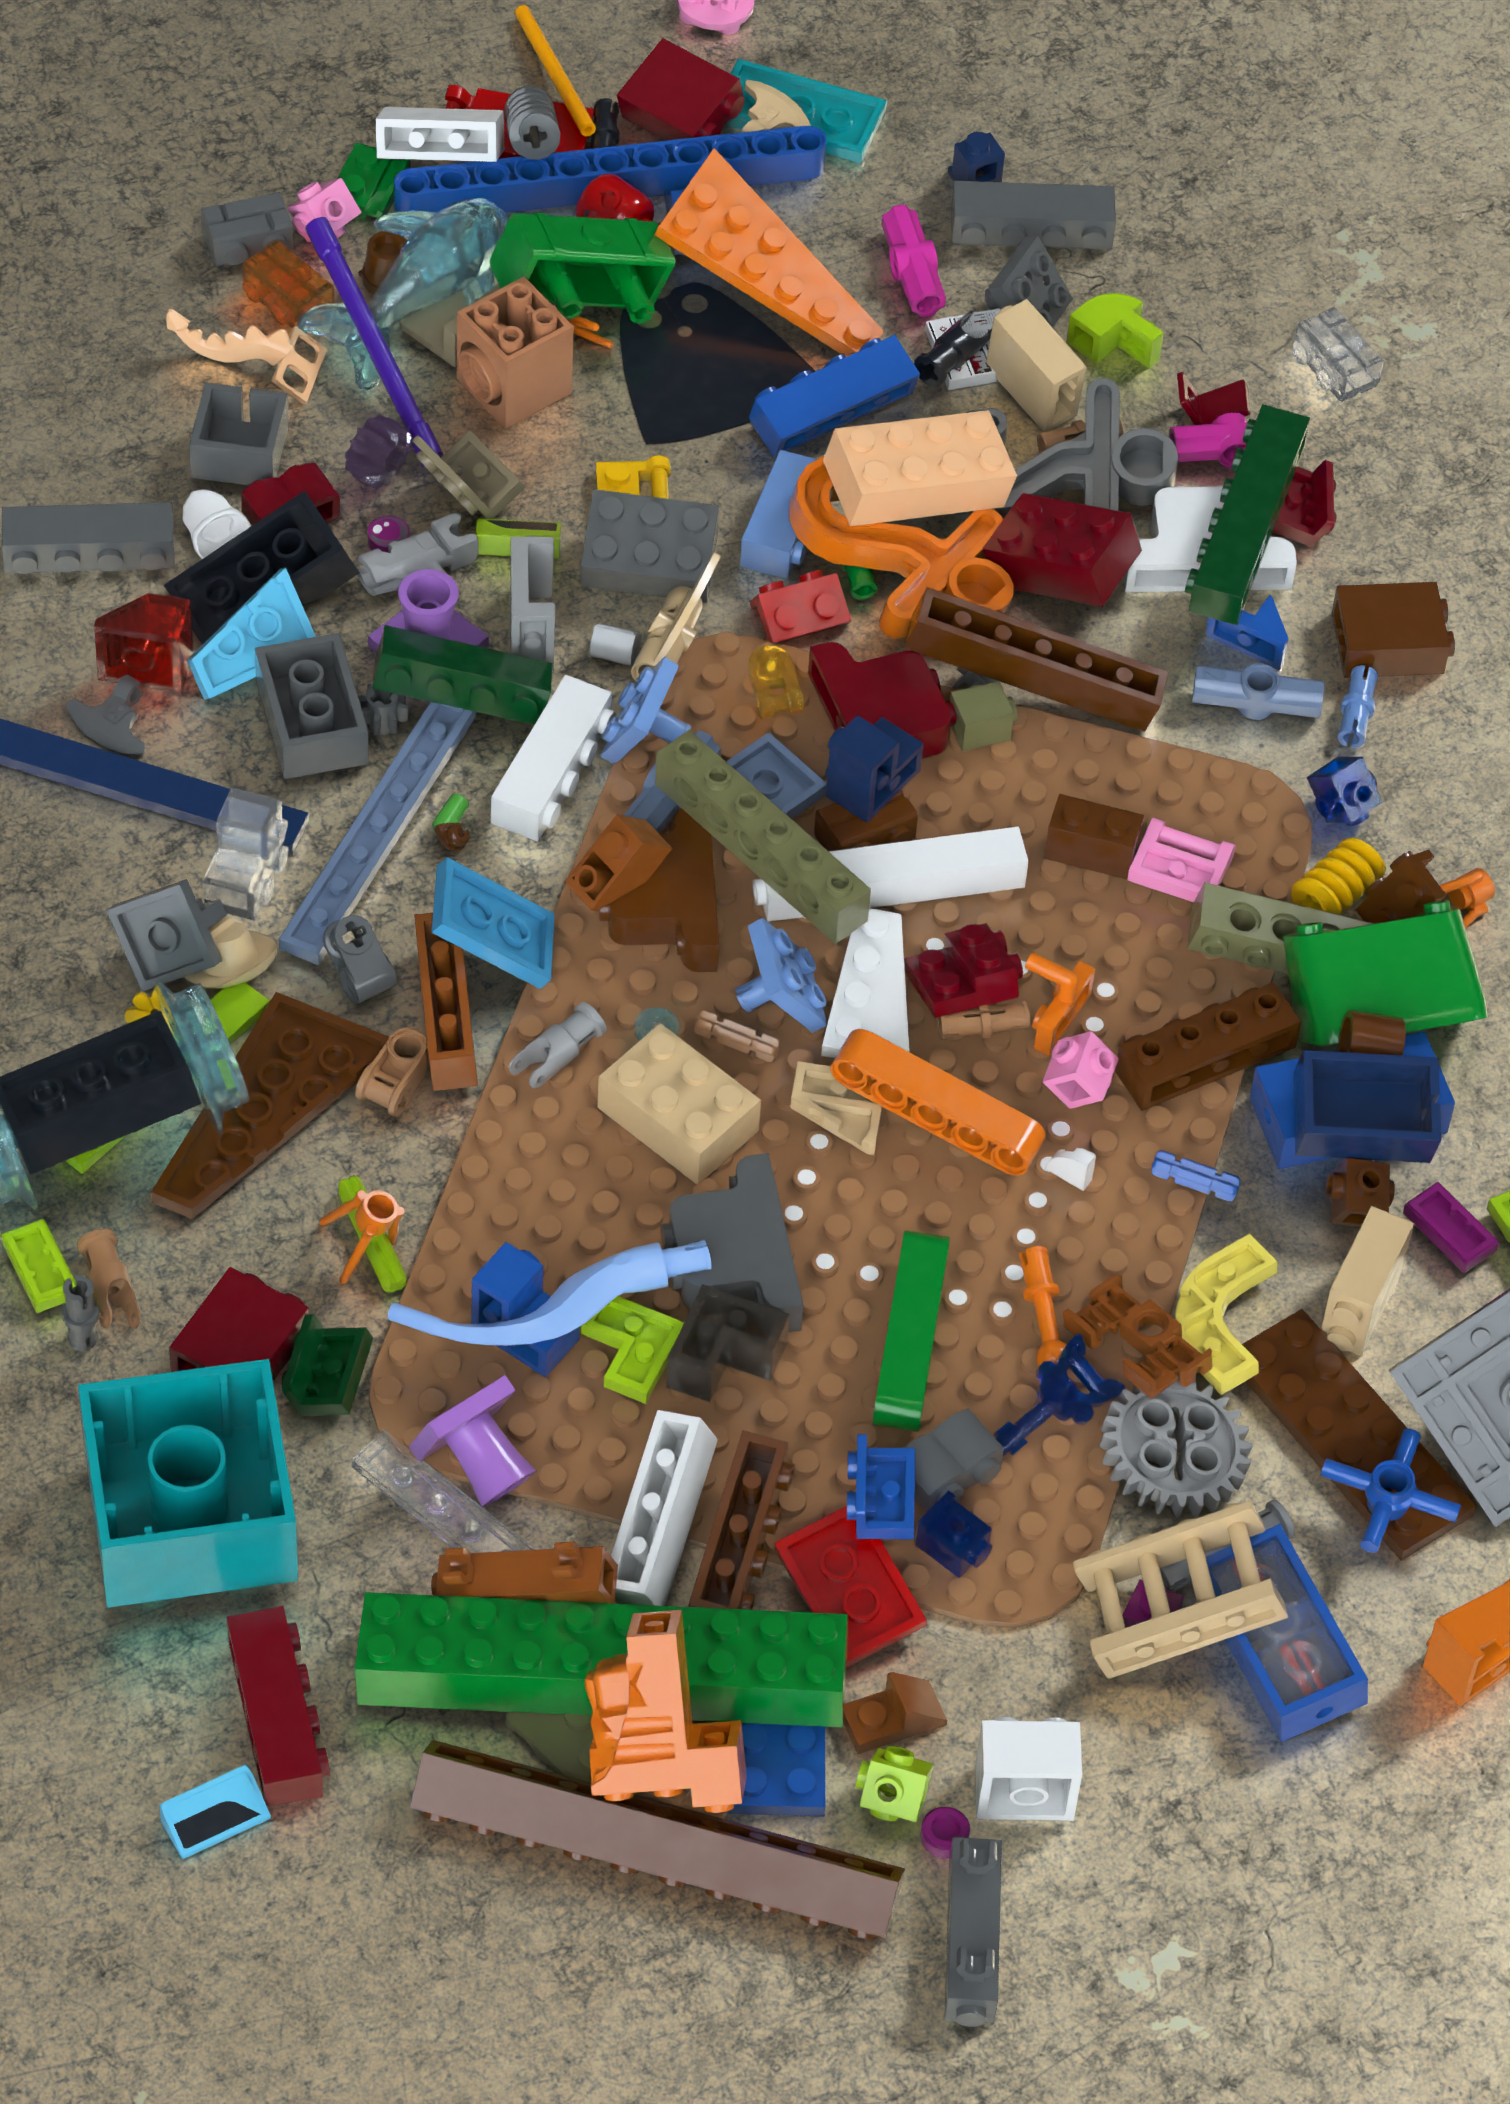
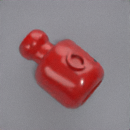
M607 173L599 175L586 186L577 201L575 217L621 220L624 218H635L638 221H653L654 205L644 193L615 174Z

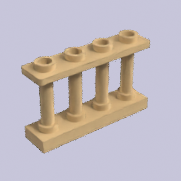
M1251 1501L1230 1504L1223 1507L1220 1511L1197 1519L1183 1520L1174 1527L1151 1535L1137 1536L1130 1542L1107 1550L1094 1551L1087 1557L1073 1562L1074 1572L1088 1592L1097 1590L1107 1633L1104 1636L1089 1641L1093 1657L1107 1679L1288 1618L1285 1602L1271 1578L1260 1581L1249 1537L1263 1533L1265 1527L1263 1520ZM1231 1544L1242 1587L1215 1597L1205 1552ZM1186 1559L1197 1602L1194 1605L1170 1613L1160 1568ZM1142 1575L1152 1618L1125 1628L1115 1583Z

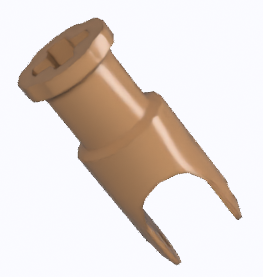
M106 1228L96 1229L82 1235L76 1245L78 1251L85 1257L89 1272L86 1277L92 1281L94 1286L93 1299L96 1301V1306L98 1305L101 1326L103 1328L110 1327L112 1323V1310L109 1302H115L125 1311L130 1327L137 1328L141 1320L140 1309L126 1264L120 1262L116 1251L118 1244L117 1235L112 1229Z

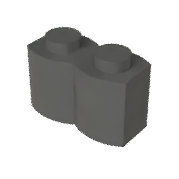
M969 1408L954 1414L931 1433L915 1439L904 1447L915 1448V1499L927 1513L940 1507L948 1509L961 1499L965 1488H969L977 1483L980 1485L987 1484L1000 1472L1004 1448Z

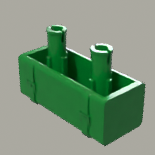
M535 212L533 214L512 213L490 257L489 264L500 288L524 276L552 305L556 306L557 310L567 320L579 316L584 306L627 309L632 322L643 323L652 318V313H655L654 304L676 261L669 245L654 236L659 226L657 222L638 221L635 218H624L621 220L555 216Z

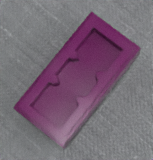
M1439 1182L1404 1205L1403 1214L1463 1273H1466L1498 1250L1500 1242Z

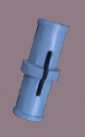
M1364 665L1356 666L1351 670L1348 694L1343 697L1341 703L1343 718L1340 731L1338 732V740L1342 745L1347 746L1349 734L1353 733L1351 748H1358L1365 743L1368 719L1373 716L1375 710V702L1372 698L1378 680V673L1375 669L1369 667L1367 679L1363 680Z

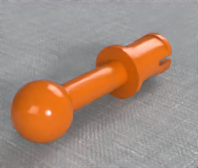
M1033 1246L1025 1249L1026 1253L1022 1251L1018 1255L1026 1289L1023 1291V1298L1026 1301L1034 1302L1042 1345L1036 1354L1037 1365L1044 1374L1057 1377L1065 1374L1071 1368L1073 1353L1070 1347L1060 1340L1052 1298L1059 1294L1060 1289L1053 1282L1048 1249L1044 1246Z

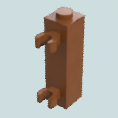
M575 1541L555 1542L554 1549L469 1553L465 1547L446 1548L445 1555H439L438 1572L432 1576L431 1590L432 1595L615 1604L618 1564L603 1546L578 1547Z

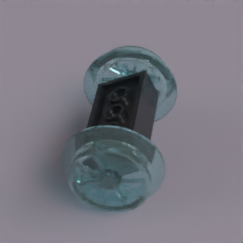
M158 980L154 982V986L163 1014L161 1010L0 1076V1109L3 1114L1 1115L0 1112V1205L20 1198L32 1210H39L31 1185L16 1151L17 1148L29 1174L32 1175L200 1104L215 1132L218 1135L223 1133L224 1112L248 1103L250 1099L231 1045L201 983L174 994Z

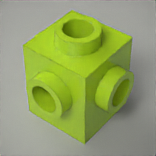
M888 1746L886 1750L878 1748L871 1761L863 1760L859 1769L855 1789L863 1791L859 1806L870 1809L871 1815L882 1820L897 1821L898 1818H903L916 1822L923 1810L934 1763L914 1758V1753L905 1748Z

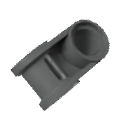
M350 915L327 926L323 936L324 947L336 968L343 990L352 1003L359 1005L397 985L395 970L383 952L368 920L362 916ZM352 931L355 939L345 944L342 936Z

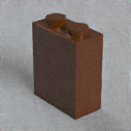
M1437 582L1339 585L1336 587L1332 618L1344 678H1350L1351 670L1360 665L1365 666L1363 677H1367L1369 667L1377 671L1378 677L1444 674L1448 657L1454 656L1455 640L1453 632L1446 629L1448 604L1445 598L1440 599Z

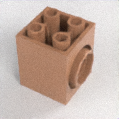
M523 276L457 312L456 379L506 430L572 394L574 326Z

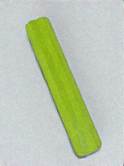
M353 1175L348 1179H342L338 1183V1193L343 1204L352 1200L359 1190L367 1193L361 1178ZM357 1209L348 1213L360 1239L362 1232L356 1224L355 1214ZM387 1233L373 1236L365 1252L383 1290L391 1294L397 1290L404 1289L407 1284V1276Z

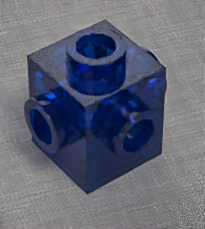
M1338 756L1306 777L1316 798V808L1327 823H1345L1346 826L1360 824L1370 817L1369 811L1383 803L1377 790L1376 778L1368 770L1363 757Z

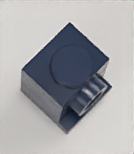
M973 132L968 135L967 139L955 144L953 165L948 167V174L953 181L1002 182L1005 153L990 132L986 134L983 132ZM980 169L984 176L975 178L976 170Z

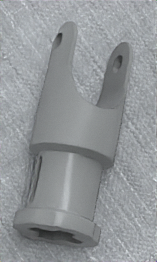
M586 1002L579 1003L574 1008V1013L560 1025H551L514 1056L509 1063V1072L516 1075L530 1064L544 1062L534 1070L529 1079V1085L532 1088H539L579 1055V1049L593 1037L598 1038L607 1032L604 1020L590 1004Z

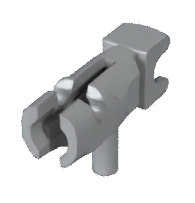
M452 513L432 521L431 530L389 543L388 552H382L377 548L359 555L358 561L361 565H365L358 568L360 572L358 574L359 580L367 592L375 596L398 590L402 580L418 570L434 569L446 573L443 569L446 566L451 571L472 564L476 560L478 555L477 536L475 534H467L460 537L459 523L461 522V515Z

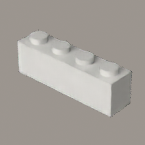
M565 674L491 796V824L537 842L547 827H554L560 815L561 802L565 796L571 797L575 792L579 782V772L584 765L590 766L593 762L598 748L597 742L610 720L616 716V712L612 711L611 691Z
M657 1410L611 1557L618 1564L615 1594L617 1604L666 1606L718 1441L700 1417Z

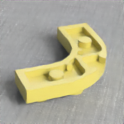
M1250 1233L1211 1255L1195 1267L1180 1289V1297L1176 1307L1175 1318L1182 1326V1338L1201 1354L1211 1348L1213 1367L1202 1376L1221 1395L1259 1374V1362L1230 1333L1223 1321L1224 1313L1228 1305L1240 1294L1277 1274V1261Z

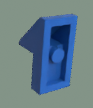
M1271 595L1267 597L1256 615L1243 610L1238 625L1208 617L1206 637L1263 664L1269 665L1278 671L1282 669L1289 638Z

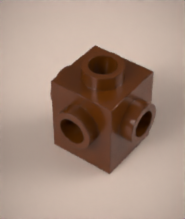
M1346 1158L1331 1171L1325 1186L1326 1197L1331 1199L1330 1223L1361 1227L1371 1206L1389 1213V1207L1393 1202L1395 1194L1394 1181L1390 1180V1164L1367 1159Z

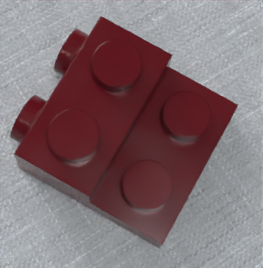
M987 923L979 925L970 924L959 930L945 933L946 948L925 950L919 955L904 958L905 974L934 1018L1019 997L1018 979L1023 978V967L1020 957L1016 952L1008 954L1003 932L1001 930L992 932Z

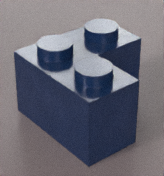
M857 715L845 728L843 726L837 728L829 739V763L825 771L827 776L826 797L868 823L920 772L923 743L883 717L872 725Z

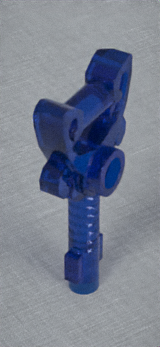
M1081 1334L1074 1336L1064 1346L1055 1363L1045 1361L1036 1369V1377L1041 1382L1037 1387V1394L1041 1401L1014 1424L1008 1421L994 1433L997 1437L996 1440L1004 1448L1003 1457L1008 1452L1013 1456L1028 1443L1025 1438L1052 1415L1062 1421H1067L1072 1417L1076 1424L1084 1425L1092 1419L1094 1414L1093 1408L1113 1401L1121 1394L1123 1389H1126L1125 1385L1117 1380L1107 1378L1104 1381L1085 1359L1086 1346ZM1068 1369L1090 1392L1089 1394H1084L1077 1389L1076 1385L1067 1375Z

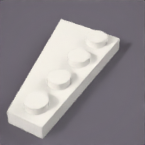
M869 908L868 921L851 933L822 1044L821 1056L835 1058L848 1035L855 1029H865L909 1052L901 914Z

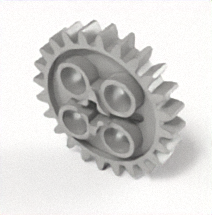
M1178 1379V1381L1153 1399L1149 1398L1135 1385L1132 1392L1123 1389L1118 1401L1111 1403L1101 1427V1431L1104 1434L1099 1443V1448L1107 1450L1102 1463L1103 1465L1115 1466L1110 1477L1111 1481L1125 1479L1127 1482L1122 1494L1128 1495L1134 1491L1141 1494L1138 1500V1506L1140 1507L1149 1500L1155 1501L1156 1514H1161L1165 1505L1172 1506L1176 1518L1180 1517L1183 1508L1188 1506L1194 1517L1199 1516L1203 1504L1213 1512L1217 1509L1220 1500L1228 1503L1235 1489H1240L1251 1464L1248 1456L1253 1445L1250 1442L1244 1441L1249 1432V1427L1236 1425L1241 1415L1240 1410L1227 1412L1225 1406L1229 1398L1225 1396L1215 1401L1211 1398L1213 1386L1209 1385L1200 1392L1196 1390V1381L1187 1387H1182ZM1173 1411L1178 1415V1426L1175 1433L1176 1440L1171 1438L1176 1427ZM1145 1420L1152 1421L1159 1427L1151 1426ZM1191 1424H1197L1201 1426L1204 1430L1197 1429ZM1176 1452L1181 1453L1176 1464V1472H1178L1179 1480H1176L1174 1478ZM1147 1461L1155 1462L1161 1468L1153 1467ZM1193 1464L1201 1465L1207 1471L1199 1470Z

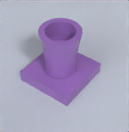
M434 569L415 571L402 580L398 589V595L403 610L368 636V647L376 654L384 625L484 648L489 647V636L454 610L459 595L458 586L454 579L448 574Z
M506 1375L430 1421L409 1445L410 1450L418 1462L448 1444L468 1477L481 1508L487 1507L504 1497L537 1472L517 1451L492 1417L516 1391Z

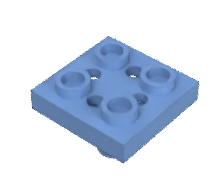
M664 657L653 668L646 666L635 684L632 682L627 684L617 703L622 706L619 716H614L610 720L602 734V739L607 742L600 757L612 764L617 763L645 738L649 732L667 743H671L690 730V724L684 723L660 708L678 670V664Z
M764 918L748 925L761 975L735 988V993L738 994L736 997L742 1008L750 1013L755 1008L771 1000L812 1033L827 1026L823 1007L826 1006V999L822 990L816 984L813 971L816 970V963L809 950L805 947L800 948L783 929L777 930Z

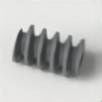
M523 86L516 89L509 95L504 108L511 145L519 155L527 159L539 160L546 158L557 149L561 134L552 99L545 90L537 86Z

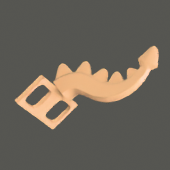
M168 310L166 314L167 329L176 332L189 348L207 358L225 363L242 362L251 359H262L272 366L278 363L272 382L303 405L307 403L327 348L295 325L291 329L289 336L284 329H278L268 336L264 335L257 327L249 326L245 337L233 331H227L225 334L226 342H224L217 333H211L207 339L202 338V330H189L187 328L189 320L175 310ZM298 337L315 349L316 355L313 363H310L295 351ZM286 367H289L304 379L305 384L301 393L285 383L283 375Z

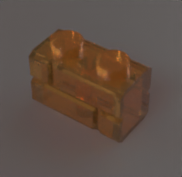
M277 240L265 247L261 254L258 252L247 259L242 266V287L244 293L252 302L257 303L260 301L270 310L275 321L280 325L288 324L291 328L296 325L305 332L315 324V321H321L335 309L334 286Z

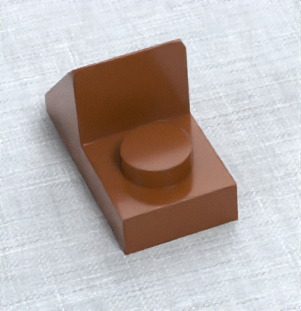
M895 1672L887 1674L885 1691L845 1703L843 1710V1723L857 1754L946 1726L948 1721L929 1680Z

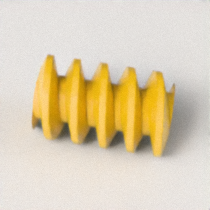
M1353 837L1345 838L1325 858H1322L1314 868H1311L1303 878H1300L1292 885V902L1296 905L1342 915V910L1350 908L1353 905V900L1361 898L1364 895V890L1373 884L1375 880L1386 875L1387 868L1384 860L1368 843Z

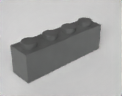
M954 181L951 204L952 244L1019 246L1025 236L1038 235L1044 247L1112 249L1116 224L1114 186Z
M172 502L2 507L4 573L28 574L34 572L69 573L74 571L175 569Z

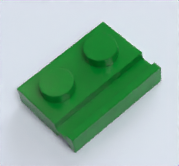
M355 143L338 178H342L362 212L357 217L366 219L367 215L376 217L377 222L383 223L394 202V178L402 170L411 168V159L377 158V148Z

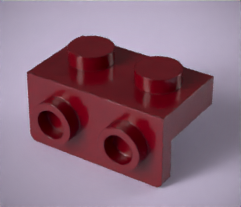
M1324 460L1313 472L1297 466L1273 533L1312 548L1324 535L1332 531L1337 519V514L1334 511L1336 481L1334 480L1332 462Z

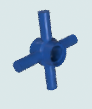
M1404 1429L1393 1459L1379 1463L1372 1473L1328 1458L1324 1462L1320 1476L1365 1491L1367 1506L1372 1514L1360 1546L1367 1552L1375 1553L1379 1550L1389 1521L1403 1517L1410 1507L1454 1523L1457 1520L1461 1508L1460 1504L1417 1490L1415 1475L1410 1468L1421 1438L1420 1433L1416 1430ZM1383 1488L1394 1489L1397 1493L1388 1492Z

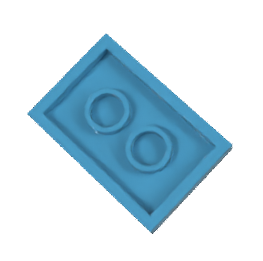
M448 857L436 866L432 933L539 989L550 982L555 914Z

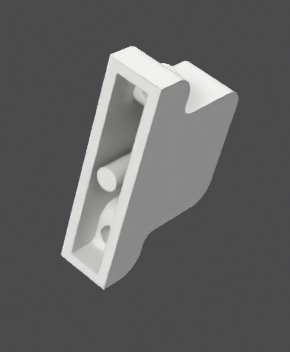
M1223 486L1166 487L1156 493L1150 525L1152 539L1139 540L1142 551L1124 576L1125 592L1185 591L1191 568L1199 570L1201 565L1196 560L1202 539H1211L1212 533L1208 532L1214 508L1222 509L1224 503L1220 502ZM1281 537L1270 538L1251 590H1292L1297 560L1295 548L1290 541Z

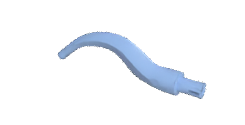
M705 1240L667 1249H661L660 1244L655 1242L633 1247L609 1256L578 1271L567 1278L547 1302L536 1311L521 1318L494 1323H454L395 1302L389 1308L388 1319L433 1336L465 1343L506 1346L532 1344L555 1339L585 1324L619 1295L668 1287V1278L691 1272L710 1270L711 1258Z

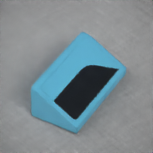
M247 1764L173 1797L159 1806L160 1821L182 1860L271 1819L260 1789Z

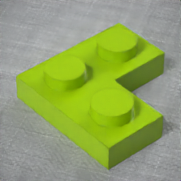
M617 1296L595 1316L581 1325V1334L619 1349L604 1376L603 1387L646 1404L685 1334L686 1323Z

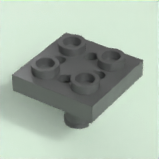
M1038 235L1024 237L992 284L985 290V302L989 309L1000 308L1001 310L1006 306H1015L1028 299L1052 328L1073 300Z

